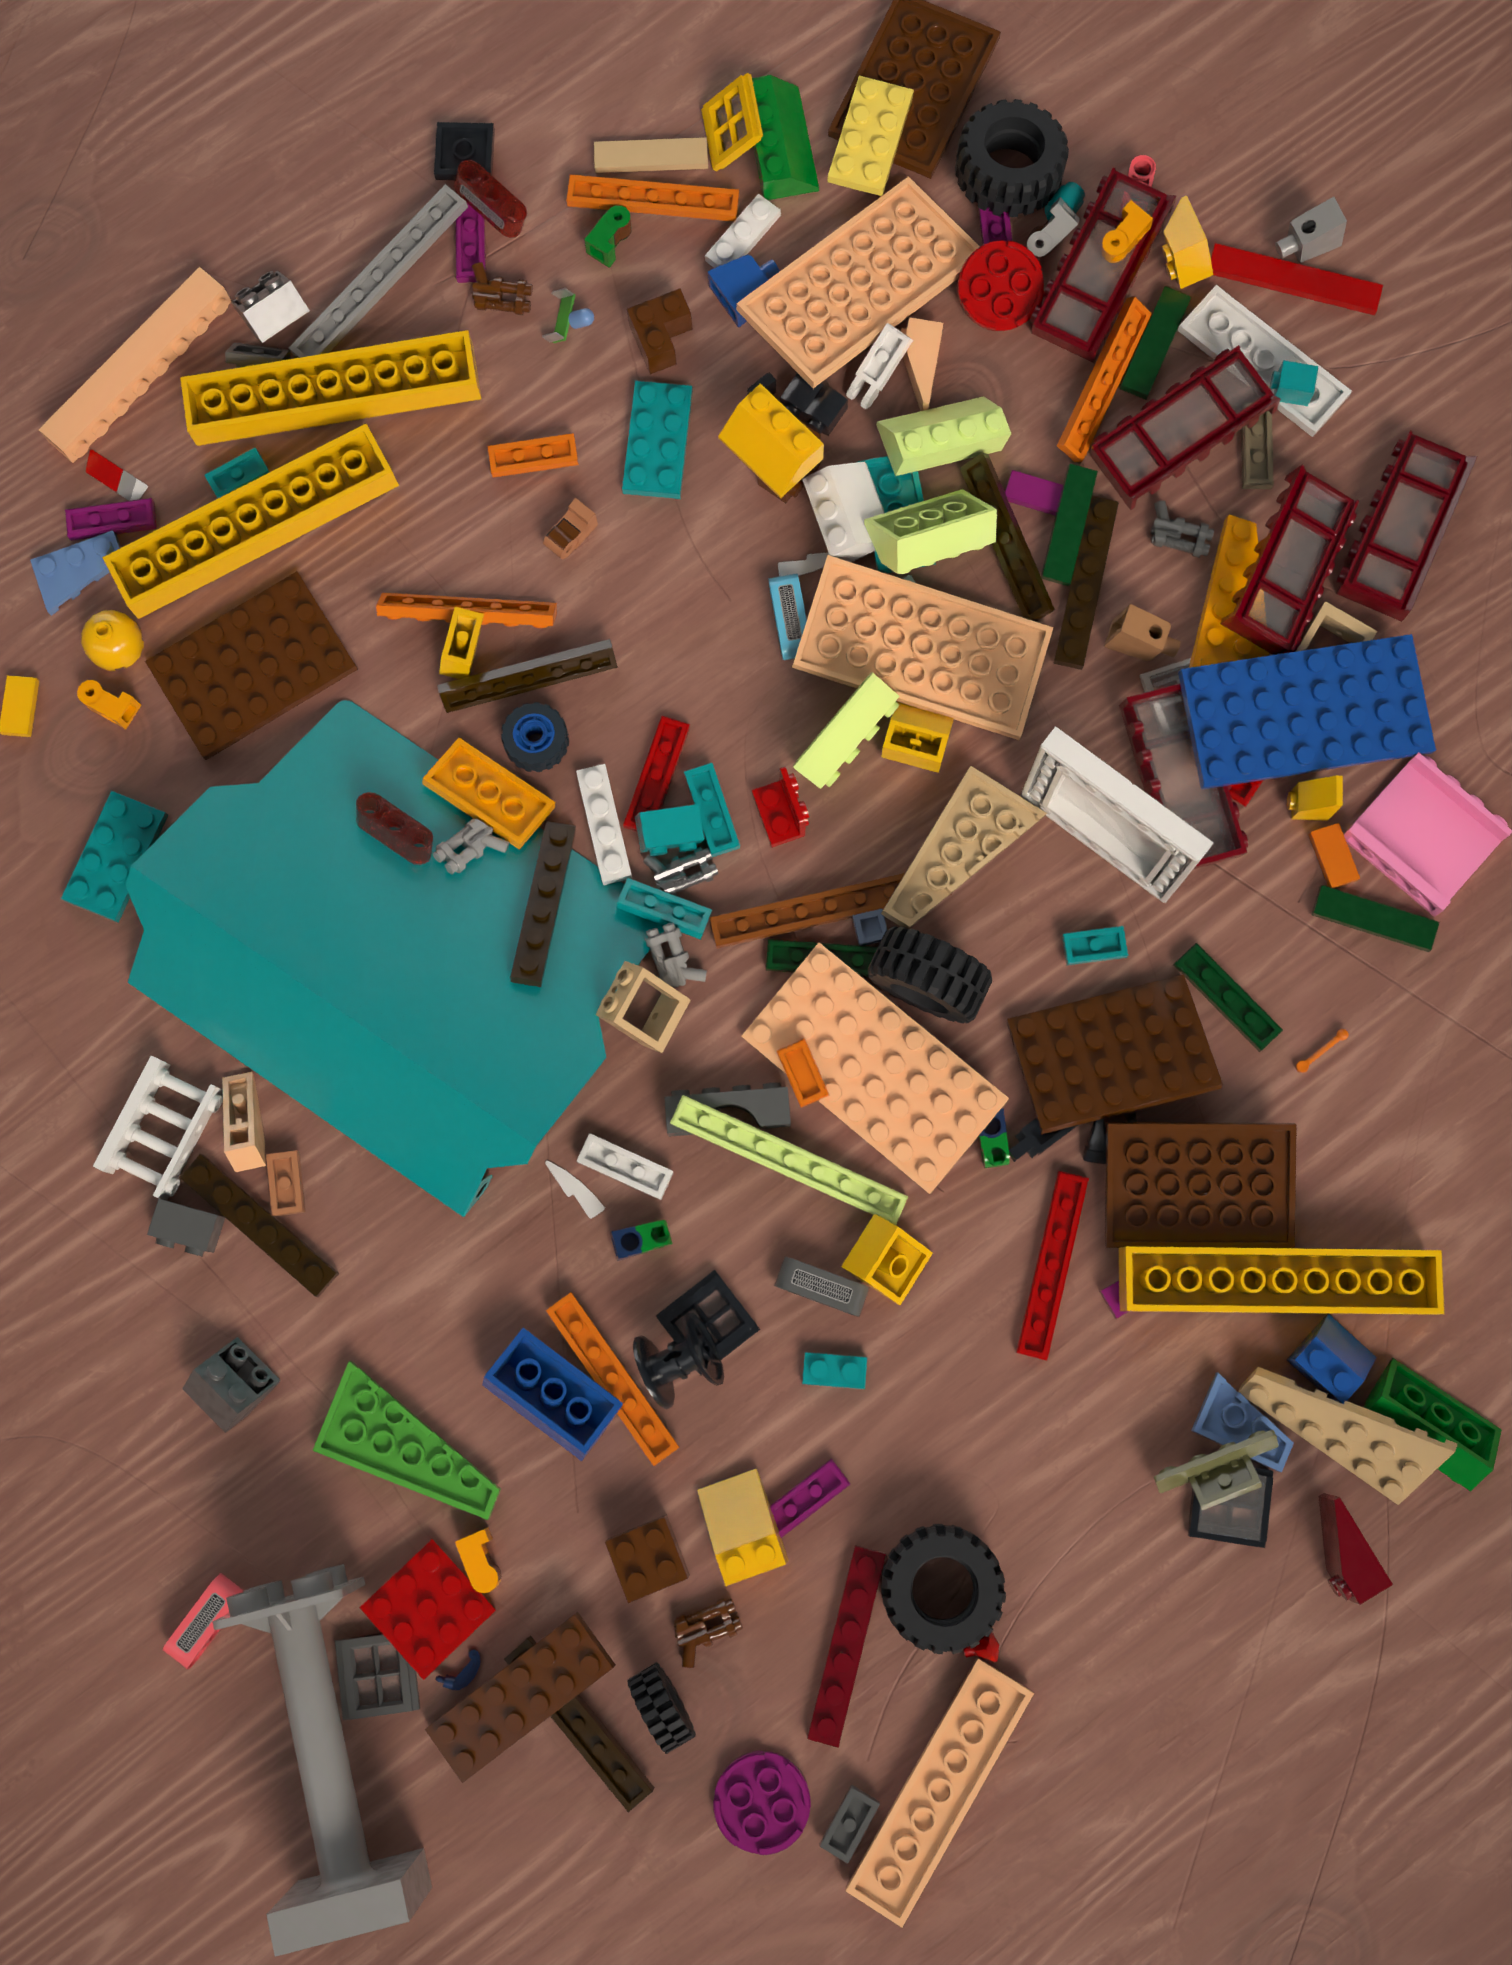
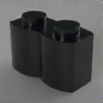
M798 373L780 397V403L796 418L805 421L806 425L817 433H823L827 436L830 435L848 409V399L842 394L822 383L812 388Z

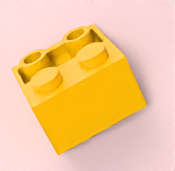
M898 702L900 705L892 714L881 757L939 773L954 718Z

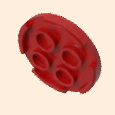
M1009 240L989 242L971 253L960 270L957 286L959 300L967 316L978 326L991 331H1008L1026 323L1031 318L1036 306H1040L1044 293L1042 267L1035 255L1025 246Z

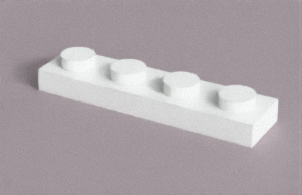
M602 764L577 770L576 773L603 885L627 880V878L632 879L606 765Z

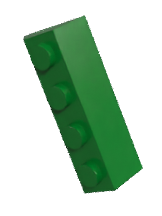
M772 75L752 78L763 132L761 141L753 146L763 197L767 200L818 192L819 184L799 87Z
M1392 1358L1368 1395L1364 1408L1395 1419L1396 1425L1415 1431L1418 1428L1428 1432L1427 1437L1443 1443H1445V1440L1457 1443L1455 1453L1438 1470L1450 1477L1455 1483L1472 1491L1494 1470L1502 1429Z

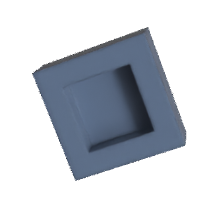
M882 909L852 916L859 946L881 942L885 931H887L885 918L881 914Z

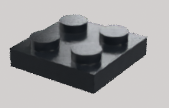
M437 122L434 163L435 179L492 181L494 124Z

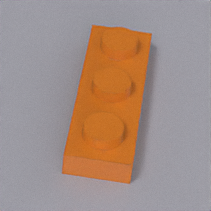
M574 433L488 446L493 478L579 465Z

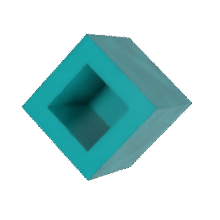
M1283 360L1279 370L1273 371L1270 389H1274V395L1281 398L1280 402L1308 406L1315 392L1319 366Z

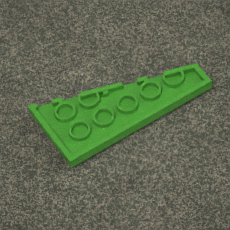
M352 1361L348 1362L313 1451L489 1520L501 1488Z

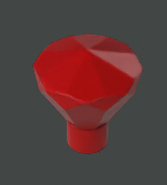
M993 1632L988 1637H982L978 1641L980 1644L972 1649L970 1646L964 1648L966 1658L978 1656L992 1662L998 1661L999 1643Z

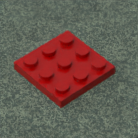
M433 1539L359 1607L423 1680L496 1611L488 1600L472 1587L470 1580Z

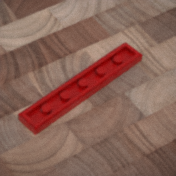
M1217 243L1214 244L1211 254L1214 276L1374 316L1377 312L1383 289L1382 284Z
M1063 1171L1057 1172L1016 1349L1018 1354L1045 1361L1048 1360L1089 1181L1087 1177Z

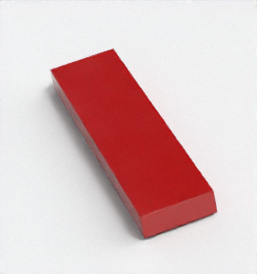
M661 716L623 823L624 828L637 832L635 817L639 812L662 809L690 730V724Z

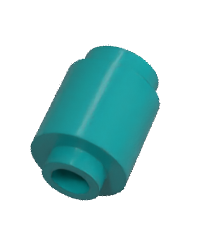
M1067 182L1066 185H1062L1045 206L1044 210L1047 220L1053 216L1050 212L1051 206L1060 197L1077 213L1084 203L1085 192L1082 187L1075 182Z

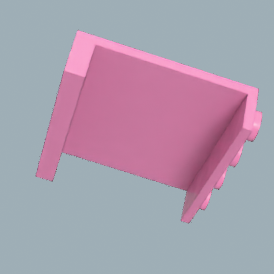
M1418 752L1345 832L1344 837L1353 849L1435 917L1450 904V899L1501 841L1510 836L1512 830L1502 817L1496 814L1493 815L1488 811L1478 797L1469 795L1463 790L1457 779L1450 775H1445L1439 770L1433 759L1425 755L1423 756Z

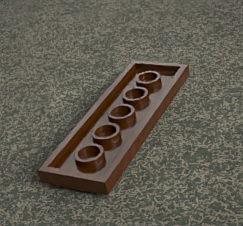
M576 1612L435 1720L425 1731L463 1783L612 1670L616 1664L580 1614Z

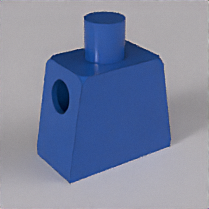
M745 255L709 270L708 285L739 328L747 321L736 310L737 303L780 272L772 259L759 267L751 255Z

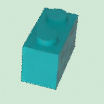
M699 804L639 812L635 817L641 853L649 852L650 856L667 854V849L679 847V852L697 849V844L705 840Z

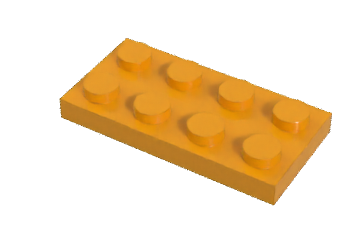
M458 738L422 778L424 786L473 819H478L492 827L495 834L519 850L555 808V801L461 738Z

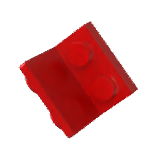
M786 766L779 768V781L752 790V795L771 848L804 837L806 826L809 825L807 819L809 814L805 802H798L797 799L799 798V787L794 773L788 774Z

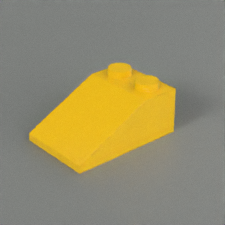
M757 1468L697 1490L725 1586L787 1564L789 1559Z

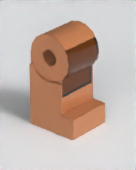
M577 498L568 506L569 510L549 530L543 541V544L561 559L567 558L598 526L596 514Z

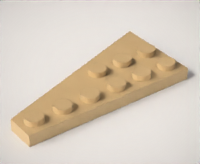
M970 766L881 914L899 926L909 929L1040 821L1047 813Z
M1257 1367L1241 1384L1238 1391L1246 1399L1397 1505L1406 1499L1456 1451L1457 1443L1445 1440V1443L1432 1439L1427 1437L1428 1432L1418 1428L1412 1431L1396 1425L1395 1419L1345 1401L1344 1404L1326 1398L1328 1394L1317 1389L1313 1393L1298 1387L1294 1380Z

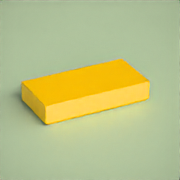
M7 675L0 718L1 735L31 737L40 682L37 678Z

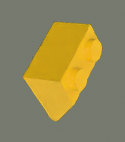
M1184 196L1180 199L1164 230L1166 244L1161 246L1167 261L1165 266L1171 280H1177L1180 289L1213 275L1207 238L1188 197Z
M874 1214L841 1267L896 1304L901 1305L933 1252L898 1226Z

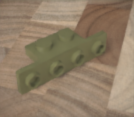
M1264 1430L1257 1431L1251 1434L1247 1440L1237 1444L1235 1442L1224 1444L1218 1451L1209 1455H1196L1189 1460V1463L1179 1467H1166L1158 1475L1154 1476L1159 1493H1164L1190 1482L1201 1509L1205 1510L1261 1488V1481L1250 1458L1277 1448L1279 1446L1277 1436L1274 1430L1267 1432Z

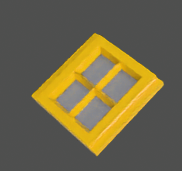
M749 73L740 75L706 102L701 109L714 171L727 167L761 141L763 137L752 76Z

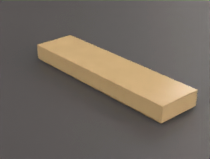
M707 137L594 142L595 173L708 169Z

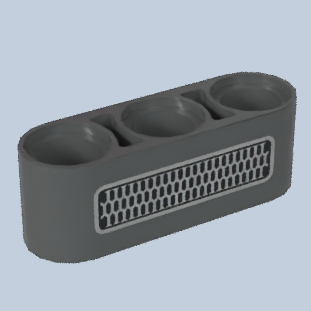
M786 1256L774 1285L780 1289L860 1317L870 1288Z

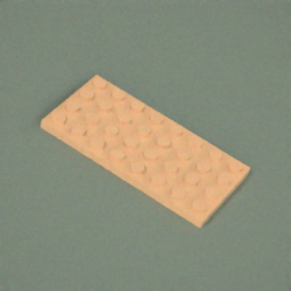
M908 176L739 301L736 310L812 388H815L873 344L887 323L894 327L955 282L959 278L960 270L966 259L980 246Z
M827 555L792 668L854 688H858L872 672L900 696L896 700L898 702L954 718V720L1019 740L1023 733L1054 627Z
M821 943L815 946L741 1036L784 1073L786 1072L777 1054V1050L805 1038L830 1096L819 1100V1102L929 1194L934 1191L1009 1100L1005 1094Z

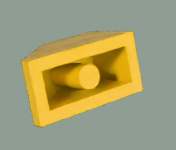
M459 607L454 608L441 656L439 674L456 679L470 676L484 614Z
M1336 775L1298 782L1287 795V809L1291 810V819L1328 821L1343 806V776Z

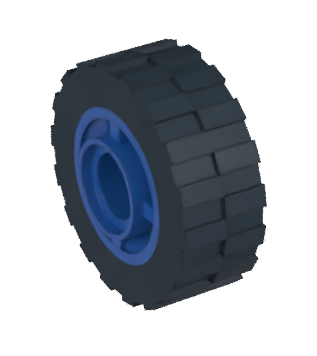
M538 702L523 704L522 707H517L510 715L508 714L505 724L502 725L503 734H501V740L511 762H514L520 769L524 768L528 772L549 770L555 764H559L562 761L561 758L567 753L569 734L563 717H560L556 709L553 710L547 704L542 705ZM532 734H542L541 739L532 742L528 740Z

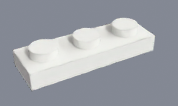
M758 194L707 252L705 261L716 268L747 255L781 216V210Z
M590 1133L577 1159L578 1163L659 1200L662 1199L674 1171Z

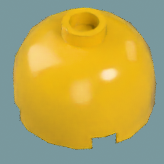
M103 610L94 614L85 623L81 632V644L87 657L99 668L107 671H116L115 669L132 666L139 659L144 648L142 631L138 624L125 613L116 610Z

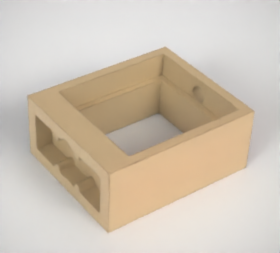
M1325 601L1316 611L1302 635L1301 644L1295 652L1307 649L1319 626L1349 643L1373 640L1377 631Z
M624 961L595 1015L641 1045L663 1053L691 1000L645 968ZM644 980L662 994L641 1031L622 1018Z

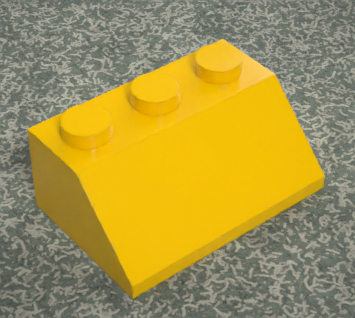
M761 383L737 405L718 436V439L780 498L823 460L824 444Z

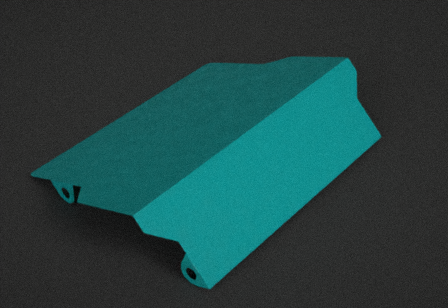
M344 700L337 703L259 783L209 787L131 865L125 886L144 932L128 983L453 1211L465 1217L491 1182L493 1175H489L482 1180L487 1168L528 1164L536 1146L607 1058L599 1017L595 1014L624 961L639 966L641 960L650 950L645 941L648 937L646 931L658 928L659 933H663L664 929L663 925L616 908L617 901L625 884L619 881L603 885L599 867L572 850L542 986L535 987L512 983L510 976L544 830L538 827L520 850L510 843L506 853L486 846L483 849L482 857L479 859L473 858L466 864V869L461 873L455 872L450 874L445 868V864L448 862L444 860L441 863L434 858L433 853L436 851L438 844L446 842L453 837V835L466 827V823L473 818L422 784V778L436 764L438 759L355 703ZM379 800L427 832V838H423L378 806ZM492 832V836L503 839L494 832ZM461 844L453 851L456 854H460L466 848ZM486 1183V1185H485L484 1189L482 1190V1192L477 1196V1194H478V1192L480 1191V1189H481V1188L484 1186V1184Z

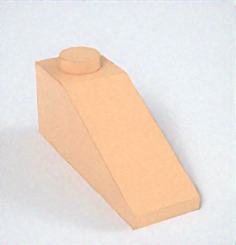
M909 317L908 327L902 328L901 332L913 339V342L904 354L903 359L920 411L928 410L930 405L944 323Z
M247 1072L222 1078L224 1153L235 1172L266 1166L265 1138L253 1072Z

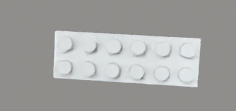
M1217 285L1179 325L1178 332L1213 359L1225 349L1231 351L1239 345L1240 350L1269 388L1273 371L1279 370L1283 360L1319 366L1315 392L1308 406L1279 402L1277 410L1312 437L1352 392V390ZM1234 364L1226 368L1230 373H1232L1240 381H1242L1249 388H1251L1250 385L1243 378V376L1240 374V372L1237 370V368L1234 366Z

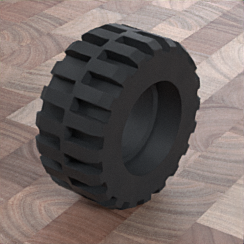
M1005 99L997 101L996 105L990 103L982 107L981 112L978 110L970 116L969 121L964 124L961 132L955 164V176L958 178L957 183L963 192L966 191L965 196L970 202H977V207L983 211L989 208L990 211H993L992 214L996 216H1001L1003 212H1009V217H1018L1020 213H1023L1024 216L1032 214L1035 208L1040 210L1048 204V201L1051 200L1061 185L1069 153L1067 136L1062 131V126L1058 120L1051 119L1052 114L1046 109L1043 111L1038 109V105L1032 102L1028 105L1022 103V100L1014 99L1013 102H1007ZM1001 149L1016 150L1028 156L1034 164L1024 168H1009L994 161L989 154Z
M895 926L885 931L868 967V975L871 981L879 985V988L889 992L890 995L919 1008V1010L962 1024H967L976 1018L992 984L991 971L975 957L968 955L965 951L950 945L946 941H941L932 935L924 934L914 929L910 930L906 927L898 928Z
M933 1524L930 1527L922 1526L915 1529V1532L912 1534H906L899 1540L900 1543L890 1551L889 1558L882 1571L881 1594L884 1607L892 1625L895 1626L899 1634L906 1641L909 1640L915 1647L923 1651L925 1649L931 1650L934 1654L943 1655V1652L956 1654L961 1653L963 1648L970 1646L972 1649L980 1644L978 1641L982 1637H988L992 1633L994 1623L999 1621L1002 1616L1001 1608L1006 1599V1592L1004 1591L1005 1578L996 1556L980 1538L955 1525ZM938 1557L952 1558L960 1562L968 1570L973 1583L970 1603L962 1613L949 1619H936L928 1616L918 1607L913 1597V1580L918 1569L927 1561Z

